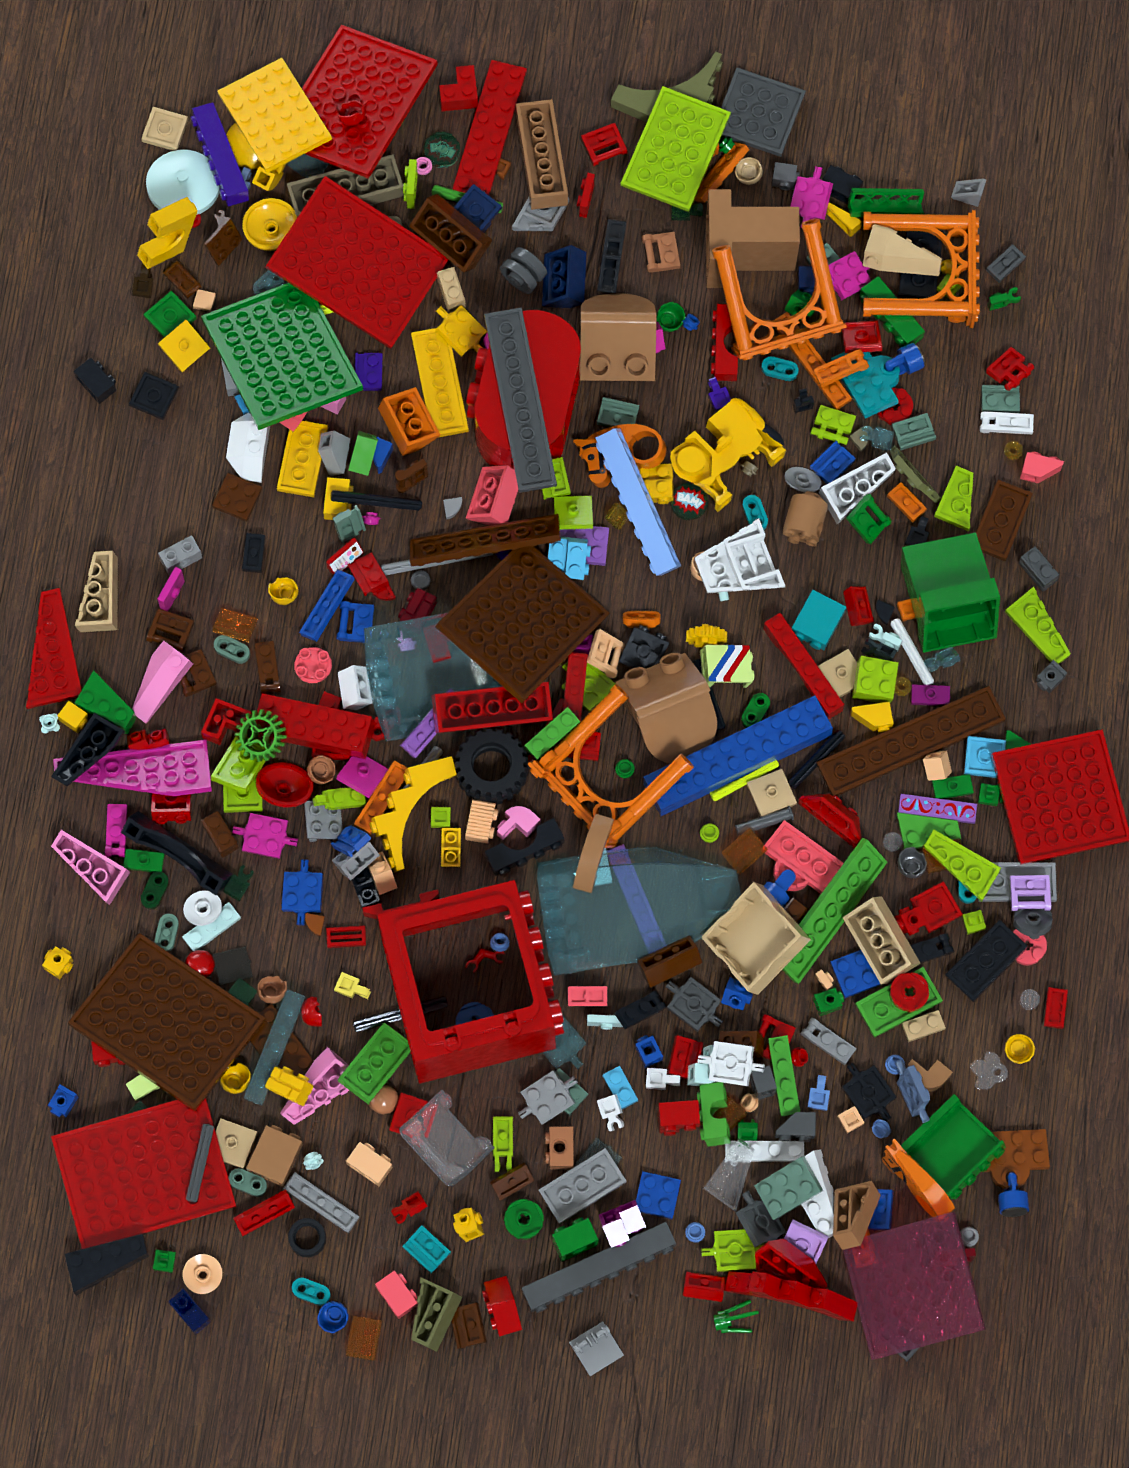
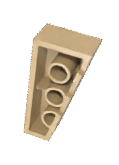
M113 551L94 552L88 573L87 585L84 588V597L79 607V616L75 623V627L79 632L117 630L118 557Z

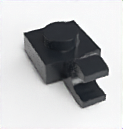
M807 388L799 390V397L793 403L794 412L798 413L813 409V396H807Z
M921 516L918 527L911 526L905 542L906 546L927 541L929 532L924 530L929 518Z
M866 639L865 644L869 645L870 649L863 647L861 650L865 655L874 653L873 656L877 659L893 661L898 651L881 642L877 644L872 639Z

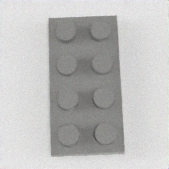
M992 862L1001 867V870L982 902H1011L1010 876L1049 875L1051 902L1057 901L1055 863H1026L1020 865L1019 862ZM1018 896V901H1044V896Z
M604 1148L539 1189V1192L558 1223L561 1224L627 1181L607 1149Z

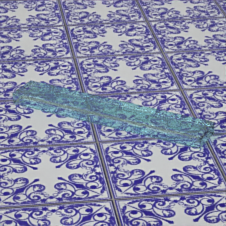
M290 990L286 991L244 1095L245 1100L263 1106L269 1091L265 1088V1084L271 1077L270 1075L274 1067L279 1066L306 997Z

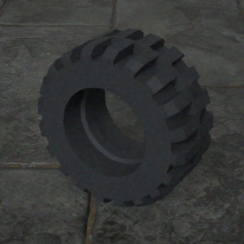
M486 728L485 732H482L480 729L475 731L474 736L470 734L466 737V742L460 744L459 751L455 756L456 779L459 781L460 788L465 790L469 798L474 797L475 800L486 802L497 801V804H501L504 799L509 801L513 799L514 794L518 795L521 787L525 785L528 775L527 752L525 747L521 746V741L518 738L514 739L513 734L507 732V734L503 733V729L500 728L497 731H492V728ZM495 751L506 756L510 763L508 774L497 781H485L479 778L474 772L473 765L475 759L482 753Z

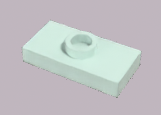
M587 1015V1026H601V1029L610 1030L612 1027H623L615 1015Z

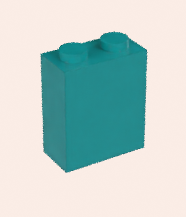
M812 590L791 629L800 641L804 640L810 643V646L814 649L825 650L845 614L846 606Z

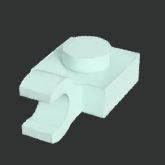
M874 624L873 628L878 630L879 633L873 634L870 632L869 637L899 650L902 643L900 637L892 632L884 633L880 625Z

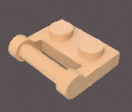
M598 629L593 638L587 663L605 672L607 677L616 678L618 662L625 644L603 630ZM612 647H613L614 652H613V656H612V659H611V663H610V665H609V664H608V660H609L610 653H611V650H612Z

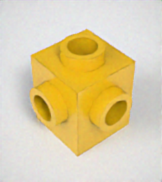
M55 946L53 950L50 949L44 957L45 961L42 964L44 970L60 980L73 967V959L70 956L72 953L64 947L59 949Z
M464 1208L459 1213L453 1215L455 1219L453 1223L454 1229L464 1241L468 1242L484 1235L481 1225L483 1224V1219L479 1212L477 1213L472 1208Z

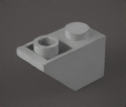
M336 431L321 433L318 449L330 476L344 474L349 451L350 438Z

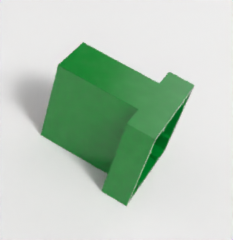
M976 532L902 547L901 570L918 623L917 635L923 653L997 638L1000 594L995 578H990Z

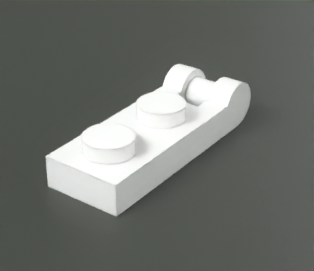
M981 412L980 419L982 420V425H980V432L1032 435L1034 414ZM990 420H995V424H990Z

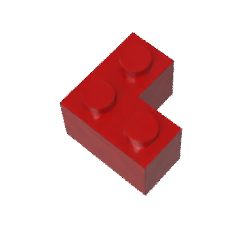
M474 65L456 67L457 84L439 85L442 111L472 109L478 106Z
M216 698L202 728V738L221 745L227 729L240 732L236 728L237 725H243L240 719H246L245 714L250 713L252 715V712Z
M698 1100L659 1103V1133H664V1136L676 1135V1132H679L680 1128H684V1131H694L696 1127H700Z
M507 1276L483 1282L485 1290L482 1291L488 1313L493 1314V1318H490L493 1330L497 1329L499 1337L522 1330Z

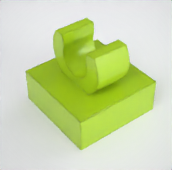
M981 910L962 915L967 935L986 930Z

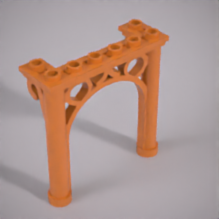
M972 210V213H968V215L871 214V212H864L863 230H872L873 225L877 224L895 231H923L936 236L943 242L950 254L952 270L946 286L939 293L929 298H863V317H871V315L946 316L950 322L961 323L966 321V326L973 328L974 323L978 322V315L980 313V304H976V297L980 295V287L976 286V280H979L980 270L976 269V263H979V252L976 251V245L979 246V234H977L979 217H976V210ZM940 230H948V235L946 236ZM952 236H962L964 244L959 247L954 246L950 239ZM966 248L967 261L959 256V253L963 252ZM967 270V283L965 280L958 278L959 274ZM959 284L964 288V294L961 297H956L952 294L950 289L953 285ZM945 295L950 299V301H939Z
M810 219L802 223L815 280L813 295L802 310L785 319L764 320L751 314L742 298L730 245L719 246L712 250L713 257L717 261L732 323L733 335L736 343L732 344L731 350L739 359L749 360L753 358V355L769 354L773 349H785L790 344H802L807 339H819L824 337V334L830 332L832 334L839 333L843 328H847L840 317L820 231V219ZM819 295L821 297V308L815 306ZM811 310L819 311V320L807 323V314ZM745 315L755 322L750 327V330L748 329ZM801 319V322L806 327L793 331L794 327L800 323L798 320ZM759 326L768 327L769 332L767 336L755 338L754 333ZM772 327H775L776 330H783L785 334L773 337L774 329Z
M617 684L610 689L611 692L553 750L547 752L540 761L534 760L528 763V766L531 768L530 772L536 778H545L549 782L548 786L562 796L560 799L567 806L570 805L575 810L573 813L580 820L583 819L587 823L586 827L588 830L595 814H599L600 807H610L614 823L610 836L607 838L605 848H615L618 839L686 772L689 773L694 768L693 764L683 754H680L640 795L628 802L615 803L607 801L591 790L581 772L580 753L586 740L629 698L627 693ZM574 751L573 763L563 762ZM564 766L574 768L573 780L567 781L561 775V770ZM579 782L577 785L579 790L578 796L567 785H574ZM585 801L599 802L593 808V813L583 804ZM629 807V808L617 819L618 814H617V809H616V808Z

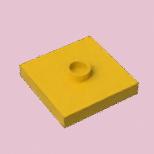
M187 320L183 321L158 343L159 347L181 372L186 370L210 349Z

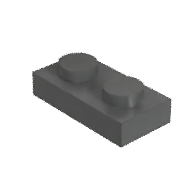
M1012 244L986 268V271L1000 283L1025 260L1026 256Z

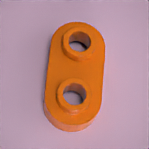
M627 611L623 613V624L629 628L637 627L639 624L648 628H654L661 623V614L656 611Z

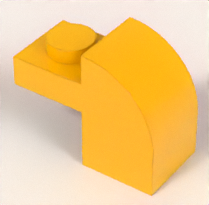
M286 164L266 173L263 166H259L252 183L266 191L273 190L281 180Z

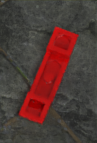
M437 889L419 894L420 902L383 910L381 903L363 907V914L365 917L378 919L377 914L437 900L439 892Z

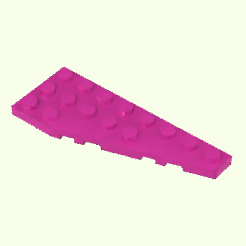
M207 740L168 744L146 750L128 749L108 752L73 782L168 796L211 792ZM63 758L53 759L54 771Z

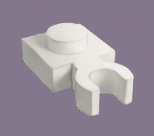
M617 1094L597 1100L602 1119L608 1118L609 1120L607 1124L609 1131H614V1122L618 1123L619 1128H623L624 1122L618 1117V1114L623 1112Z

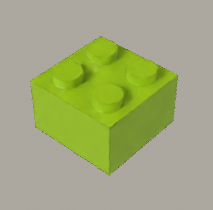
M861 656L857 661L852 698L876 703H891L894 698L898 662Z

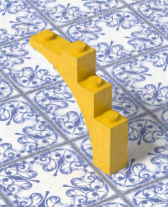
M452 756L405 769L403 777L406 785L409 784V788L388 794L387 805L393 812L371 818V832L375 833L376 837L384 835V839H382L383 847L385 850H388V864L391 869L393 868L394 873L404 869L402 837L411 810L420 797L431 787L457 775Z

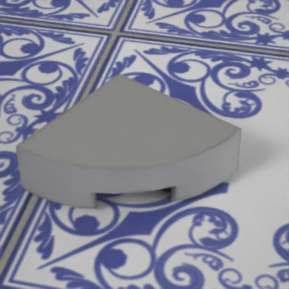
M462 497L443 500L446 520L453 518L462 507Z

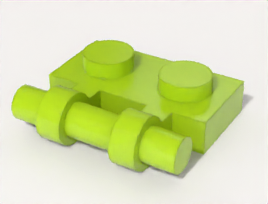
M820 405L814 424L821 426V428L813 427L811 434L818 436L817 438L822 440L825 438L834 442L837 441L838 444L847 445L849 438L842 436V434H851L856 416ZM829 428L837 431V433L834 434L826 431V429Z

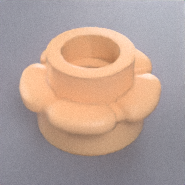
M750 1093L745 1094L740 1102L745 1112L756 1110L759 1104L755 1094L751 1095Z

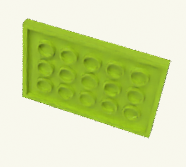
M662 86L623 176L621 186L689 212L731 112Z

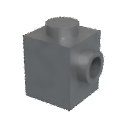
M775 162L772 187H779L782 190H794V184L797 181V177L800 176V172H796L797 165Z

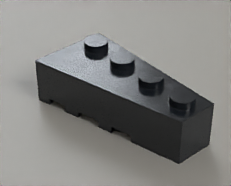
M143 1234L65 1254L73 1292L76 1296L88 1288L94 1287L101 1281L116 1275V1273L125 1268L127 1269L149 1257Z

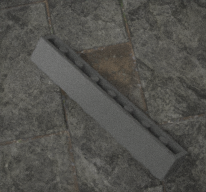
M664 1222L629 1238L630 1240L626 1241V1244L621 1247L607 1248L522 1287L521 1291L530 1311L542 1312L547 1309L546 1305L553 1302L557 1305L565 1301V1297L570 1294L573 1297L584 1292L583 1289L588 1286L594 1288L602 1284L601 1280L605 1278L609 1280L614 1279L620 1275L619 1272L625 1269L627 1272L637 1268V1264L640 1262L649 1263L655 1260V1256L660 1253L666 1255L674 1251L673 1247L676 1246V1242L667 1223Z

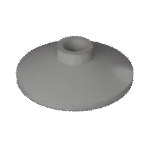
M792 467L785 472V481L798 491L815 492L821 486L819 476L809 469Z

